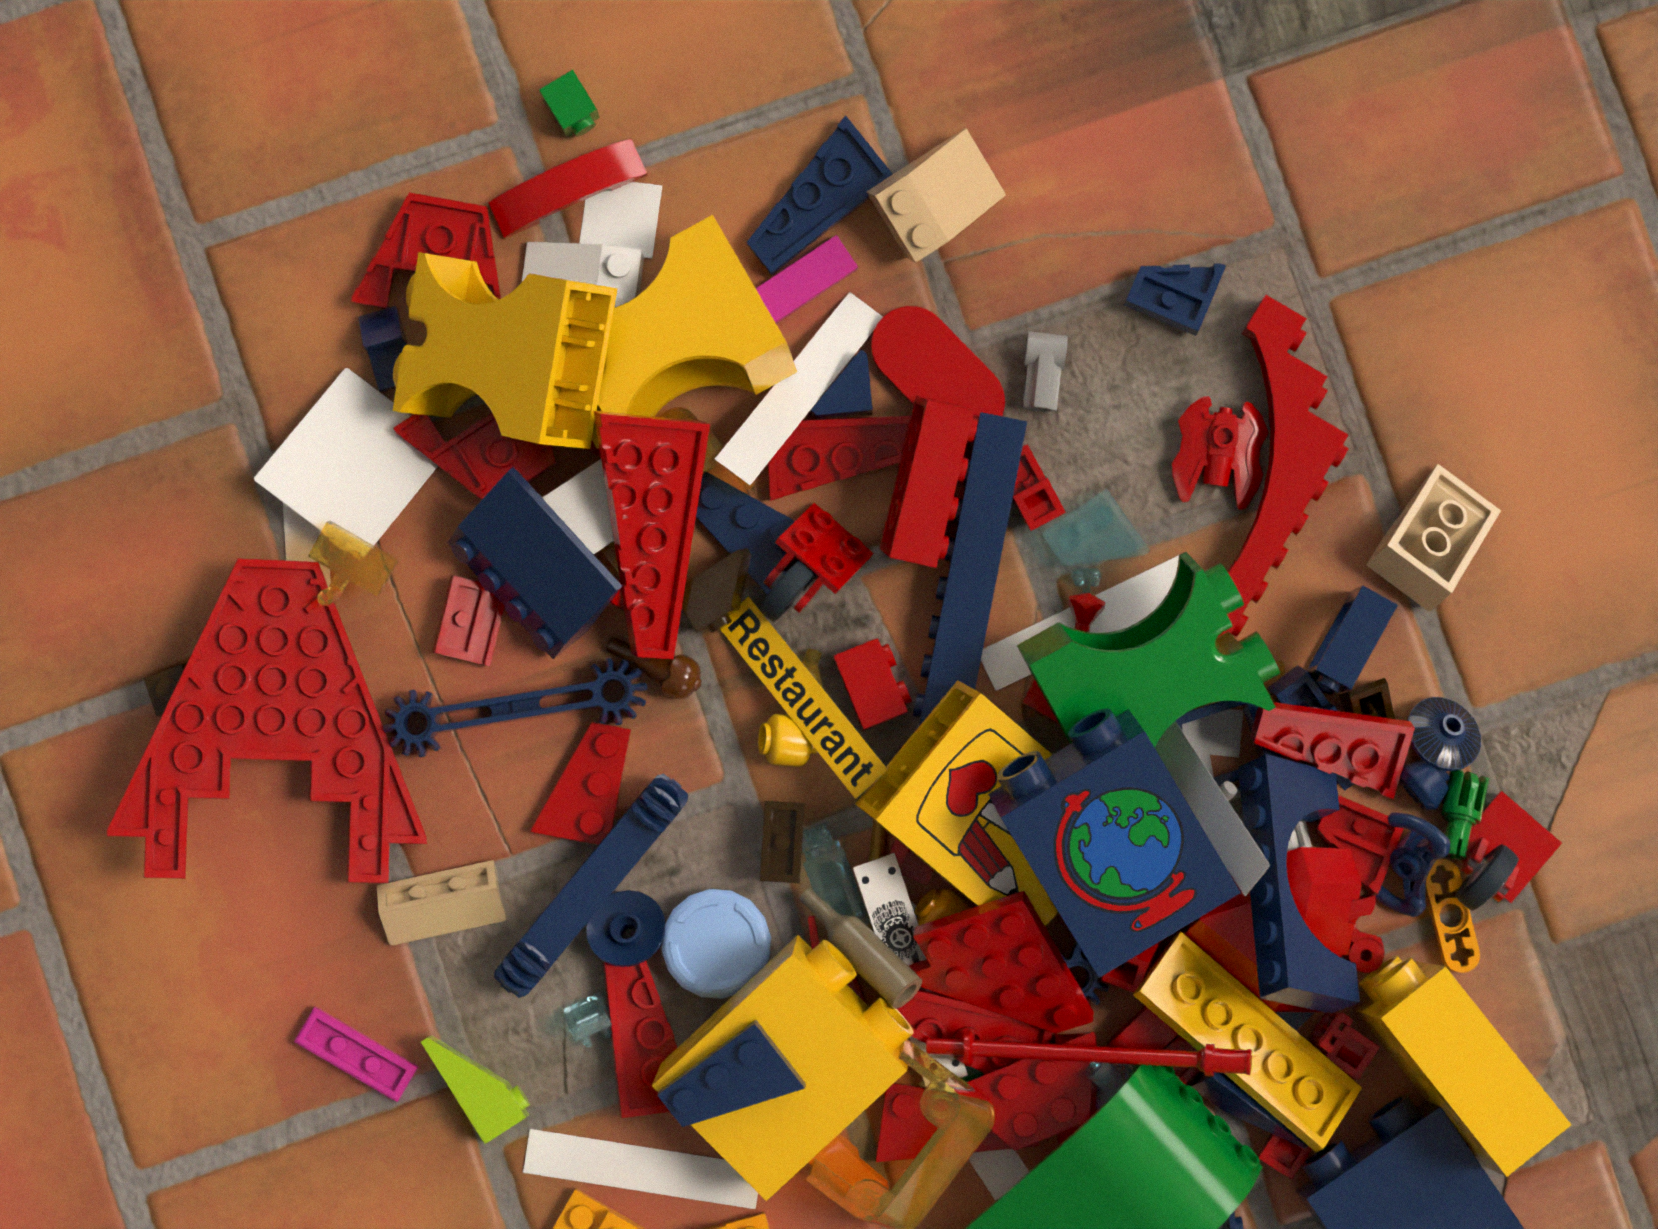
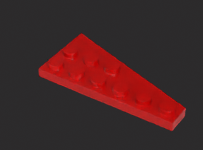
M594 411L631 654L642 658L674 659L710 424L704 421Z

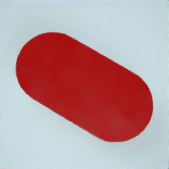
M903 306L890 311L878 322L871 342L875 365L912 405H914L916 395L969 408L974 411L973 418L977 420L980 412L998 416L1003 415L1005 395L998 378L933 312L918 306Z

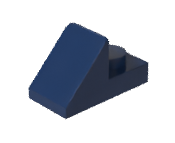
M397 306L358 317L363 347L369 355L380 392L396 388L393 381L394 364L404 346L408 345Z

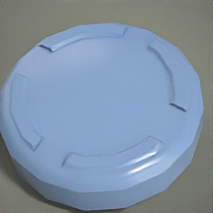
M708 889L688 896L673 909L665 924V936L661 950L669 973L681 987L700 997L723 999L733 996L767 964L770 958L771 935L765 916L750 899L732 890Z

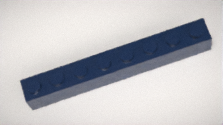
M980 412L974 440L972 443L967 442V444L973 445L971 459L968 460L965 478L963 482H960L965 483L963 499H959L956 516L952 521L958 523L955 538L949 537L948 550L944 558L945 561H950L948 576L939 577L935 598L943 601L940 616L932 615L928 638L935 639L932 655L924 654L920 677L927 678L925 694L917 693L913 716L920 718L919 726L957 680L973 689L976 687L1027 421Z

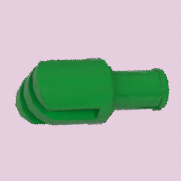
M1461 769L1450 771L1449 773L1450 779L1447 782L1449 789L1445 794L1441 815L1447 821L1445 835L1450 841V859L1455 860L1466 859L1471 827L1481 822L1490 779L1485 776L1478 778L1477 774L1467 771L1464 773Z

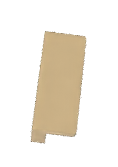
M494 860L377 885L379 916L390 945L402 944L506 920L505 909L499 893L497 869Z

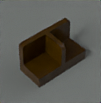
M765 801L760 881L800 884L805 803Z

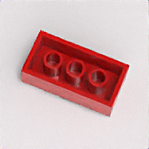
M916 395L879 549L890 558L934 568L937 567L938 559L944 560L949 545V536L944 535L948 520H954L959 502L958 497H954L957 481L963 482L968 467V458L963 457L967 442H973L977 430L978 420L973 418V410L962 405Z

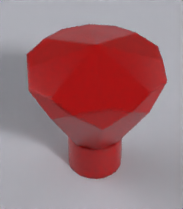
M1090 593L1070 595L1068 603L1075 620L1074 629L1090 632L1091 624L1104 610L1106 602Z

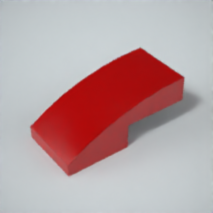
M1026 444L1022 447L1012 501L1031 532L1066 512L1049 479L1044 476L1029 445Z

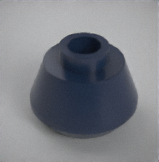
M1421 759L1404 765L1399 782L1423 810H1436L1449 789L1446 781L1450 777L1446 771L1437 769Z

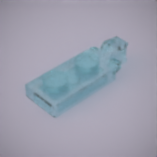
M825 823L804 830L803 834L809 850L804 852L806 862L803 865L813 891L837 913L855 916L865 925L870 924L869 915L844 849H841L839 841H833Z

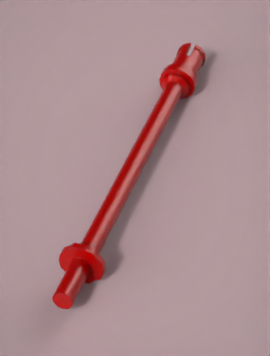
M966 1030L964 1040L927 1038L926 1042L927 1054L964 1056L965 1066H972L974 1057L977 1056L1195 1067L1204 1072L1205 1076L1214 1077V1073L1251 1075L1252 1049L1215 1048V1044H1206L1205 1048L1202 1047L1199 1051L980 1041L975 1040L973 1030Z

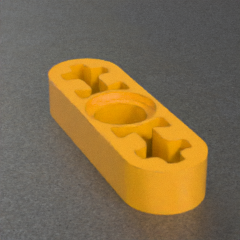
M1437 859L1426 879V900L1441 959L1444 965L1452 971L1460 973L1469 972L1477 966L1480 960V950L1470 910L1457 897H1446L1436 902L1434 895H1441L1443 893L1441 885L1431 881V875L1436 874V867L1440 865L1442 871H1449L1451 878L1445 880L1447 892L1451 893L1455 890L1457 894L1462 884L1460 871L1452 861ZM1447 904H1454L1461 911V920L1454 927H1447L1440 920V911ZM1465 929L1467 936H1458L1461 947L1470 950V955L1465 957V964L1461 966L1459 961L1451 959L1450 953L1456 951L1455 940L1450 938L1446 941L1444 934H1455Z

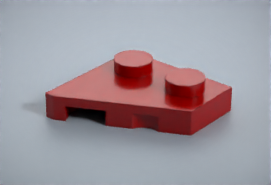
M1338 795L1340 810L1320 818L1315 832L1330 848L1351 849L1362 885L1369 893L1377 895L1390 865V855L1398 845L1404 828L1392 827L1388 823V815Z

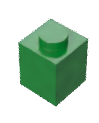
M573 69L539 89L542 99L566 138L572 134H575L576 137L581 136L596 126L594 121L600 118L598 110Z

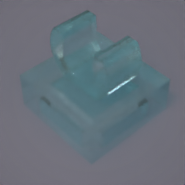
M600 992L563 1009L568 1028L575 1042L581 1039L586 1047H590L592 1043L589 1035L600 1030L603 1031L606 1039L611 1037L610 1026L612 1023Z

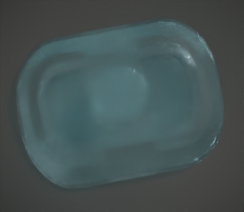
M1075 568L1071 573L1075 586H1082V593H1090V586H1098L1103 576L1098 568Z

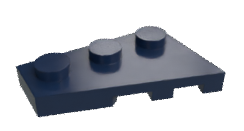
M705 471L701 481L696 518L730 554L740 549H749L752 556L748 574L768 595L786 572L785 570L770 587L763 583L786 554L775 541L795 521Z
M755 1020L659 1090L657 1096L678 1123L685 1127L805 1089L806 1083L758 1021Z

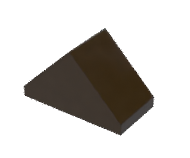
M1385 678L1339 694L1345 712L1395 719L1388 682Z

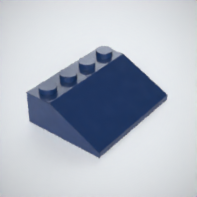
M514 467L507 471L457 526L447 542L454 556L460 562L468 565L478 576L481 586L497 597L505 606L509 617L519 622L531 635L534 644L540 650L547 652L552 659H555L589 630L622 587L616 578Z

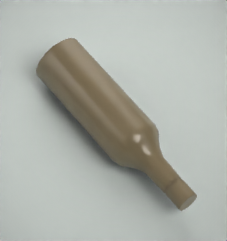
M811 888L801 894L800 901L825 925L828 941L848 959L855 971L886 1002L897 1009L914 997L921 987L922 979L868 926L855 916L837 913Z

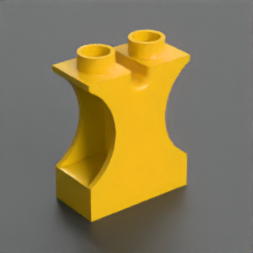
M713 215L670 238L667 258L655 280L637 297L614 308L597 411L654 417L668 402L696 388L716 385L731 386L757 395L798 372L785 338ZM594 423L592 441L598 449L596 423Z
M419 252L415 274L411 277L407 286L406 303L409 308V318L413 321L422 322L426 326L427 337L421 346L410 344L404 346L395 361L393 381L396 392L392 411L451 418L454 412L466 400L477 394L492 411L499 426L501 436L537 444L590 449L595 423L594 411H597L617 288L529 273L516 289L498 300L485 284L477 262Z

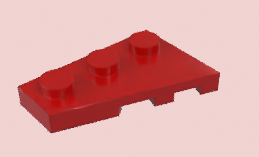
M595 722L590 724L530 832L597 845L601 843L613 828L632 732L631 729Z

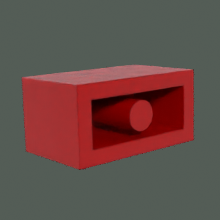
M876 638L833 656L863 731L908 713L906 704L911 703L912 700L904 681L902 680L897 683L895 681L891 667L897 664L888 643L881 646L879 639Z

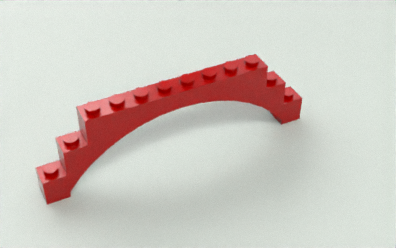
M1265 295L1241 333L1249 338L1252 343L1264 382L1270 428L1268 467L1263 494L1253 525L1239 554L1227 570L1243 599L1244 606L1227 614L1233 627L1222 632L1218 637L1228 631L1235 637L1240 634L1249 618L1243 614L1250 601L1258 603L1269 584L1263 580L1270 567L1278 569L1289 551L1288 548L1283 546L1290 533L1296 536L1299 534L1309 515L1304 513L1306 506L1311 499L1317 502L1329 481L1324 479L1325 474L1331 465L1337 468L1349 450L1347 446L1343 445L1349 436L1347 433L1308 411L1310 407L1317 410L1328 390L1322 386L1328 376L1287 353L1289 349L1296 352L1307 332L1301 328L1307 318L1268 295ZM1034 680L1020 704L1061 728L1038 684Z

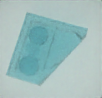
M1107 488L1041 533V536L1063 567L1144 556L1150 552Z

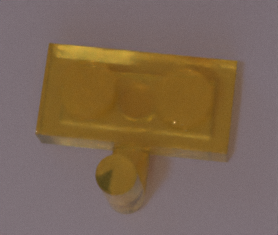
M331 520L325 523L308 555L311 559L336 573L329 587L318 593L317 600L323 606H328L340 599L350 581L375 596L380 595L399 561Z

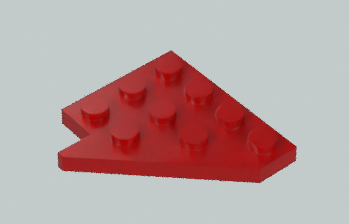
M1025 891L915 927L913 937L925 955L926 960L908 966L922 979V988L1056 1034L1093 1022V1009Z

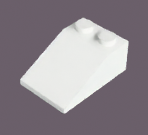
M527 242L522 281L531 273L617 288L615 308L629 302L640 294L644 255L642 249L604 244Z

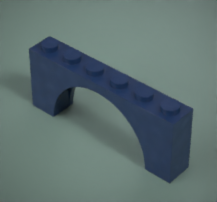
M1265 754L1238 767L1243 824L1270 864V867L1250 890L1260 998L1334 1013L1360 1003L1356 963L1347 961L1331 952L1310 931L1294 902L1288 882L1286 861L1289 840L1299 821L1313 822L1340 810L1336 774L1333 772L1329 774L1316 767Z

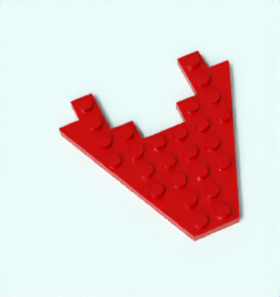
M242 558L236 560L106 831V836L145 837L143 878L186 879L188 798L229 799L231 759L310 762L309 802L349 803L347 883H388L390 844H427V836L392 747L389 744L386 732L383 730L379 714L319 562Z

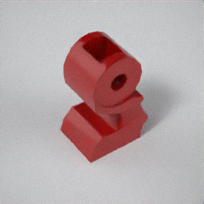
M1371 894L1359 896V900H1352L1348 921L1354 923L1349 955H1344L1345 960L1356 963L1357 971L1363 973H1371L1377 970L1382 965L1385 953L1381 937L1359 931L1356 926V921L1359 917L1371 915L1375 908L1376 896Z

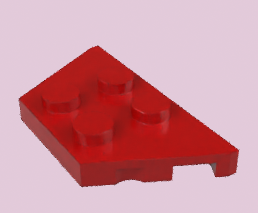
M1091 1031L1060 1045L1095 1046L1096 1034L1094 1031ZM1022 1059L955 1086V1088L972 1089L973 1087L990 1102L959 1095L953 1088L950 1091L952 1096L1016 1151L1084 1124L1091 1117L1093 1082L1086 1077L1085 1072L1088 1066L1094 1070V1062Z

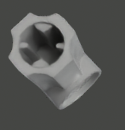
M1028 331L1024 366L1027 367L1024 383L1023 409L1039 412L1057 411L1061 370L1064 371L1066 360L1067 335Z

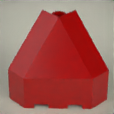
M1299 847L1287 851L1288 882L1301 917L1314 936L1331 952L1341 958L1342 955H1349L1354 923L1348 921L1352 900H1359L1362 886L1351 849ZM1239 888L1240 894L1189 924L1190 929L1184 935L1274 1012H1321L1260 998L1250 891L1244 896Z

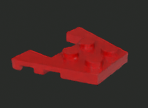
M409 192L387 231L376 256L371 260L359 287L354 291L351 302L353 304L388 310L395 270L415 273L419 252L477 262L481 276L488 289L498 300L501 299L487 206Z
M493 413L476 422L448 442H445L428 415L414 414L393 428L400 437L481 500L507 471L513 467L529 483L557 464L552 445L537 444L501 436Z

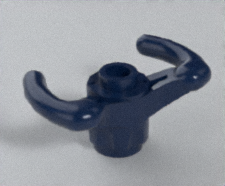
M1392 812L1388 816L1390 826L1410 830L1390 855V864L1393 871L1403 879L1405 899L1394 895L1383 886H1381L1379 894L1375 896L1376 900L1385 907L1399 914L1417 917L1426 908V879L1437 859L1444 858L1449 854L1450 841L1437 827L1426 820L1411 814Z

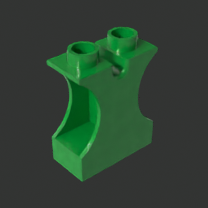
M1187 552L1179 555L1176 575L1165 598L1154 611L1139 622L1127 628L1103 633L1080 631L1058 622L1016 645L1070 744H1072V741L1068 736V732L1071 727L1088 714L1105 708L1111 709L1115 717L1129 709L1146 732L1154 748L1172 723L1190 710L1208 703L1241 701L1259 706L1267 711L1276 708L1263 683L1280 674V670L1260 634L1256 631L1239 641L1229 631L1218 637L1222 632L1233 627L1227 614L1244 606L1243 599L1222 563H1218L1204 571Z

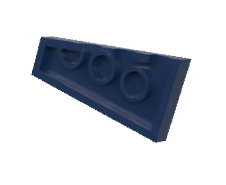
M846 115L837 125L836 130L816 152L815 157L791 184L790 189L780 202H777L747 241V246L771 275L870 198L866 191L893 175Z

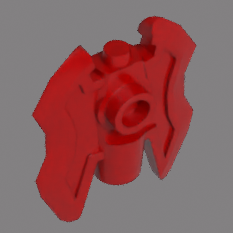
M1209 396L1201 397L1192 403L1178 419L1182 439L1180 451L1172 462V476L1179 499L1182 502L1190 500L1203 467V484L1228 487L1232 470L1236 508L1243 510L1254 497L1263 478L1259 463L1260 449L1269 431L1261 413L1252 403L1246 401L1242 404L1240 411L1243 414L1241 418H1237V415L1232 414V408L1220 407L1218 412H1213V415H1211L1208 409L1212 406L1211 398Z

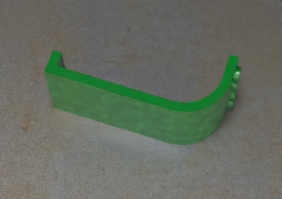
M1135 1065L1123 1084L1082 1126L963 1229H1218L1246 1198L1263 1167L1256 1153L1249 1146L1242 1145L1231 1134V1129L1227 1122L1218 1115L1214 1116L1203 1104L1200 1094L1193 1087L1186 1086L1175 1075L1173 1066Z

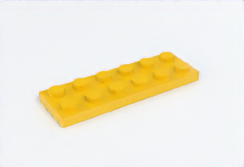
M1182 932L1173 936L1133 994L1198 1051L1202 1047L1205 1048L1206 1044H1215V1048L1252 1049L1251 1075L1224 1074L1315 1152L1324 1149L1362 1089L1360 1085Z

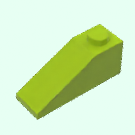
M432 1035L421 1041V1044L484 1144L529 1116L525 1108L530 1106V1103L518 1085L512 1088L510 1083L504 1078Z

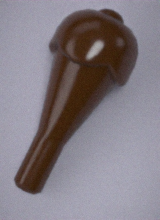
M613 637L607 643V652L634 664L660 686L663 694L677 700L686 699L701 687L700 666L687 655L674 656V659L642 658L631 654L630 645Z

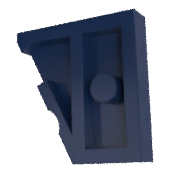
M1216 263L1212 267L1190 268V264L1174 265L1170 268H1163L1159 265L1140 266L1124 306L1196 336L1226 265Z

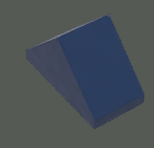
M863 350L858 352L811 409L812 417L815 419H834L872 415L873 407L868 357Z

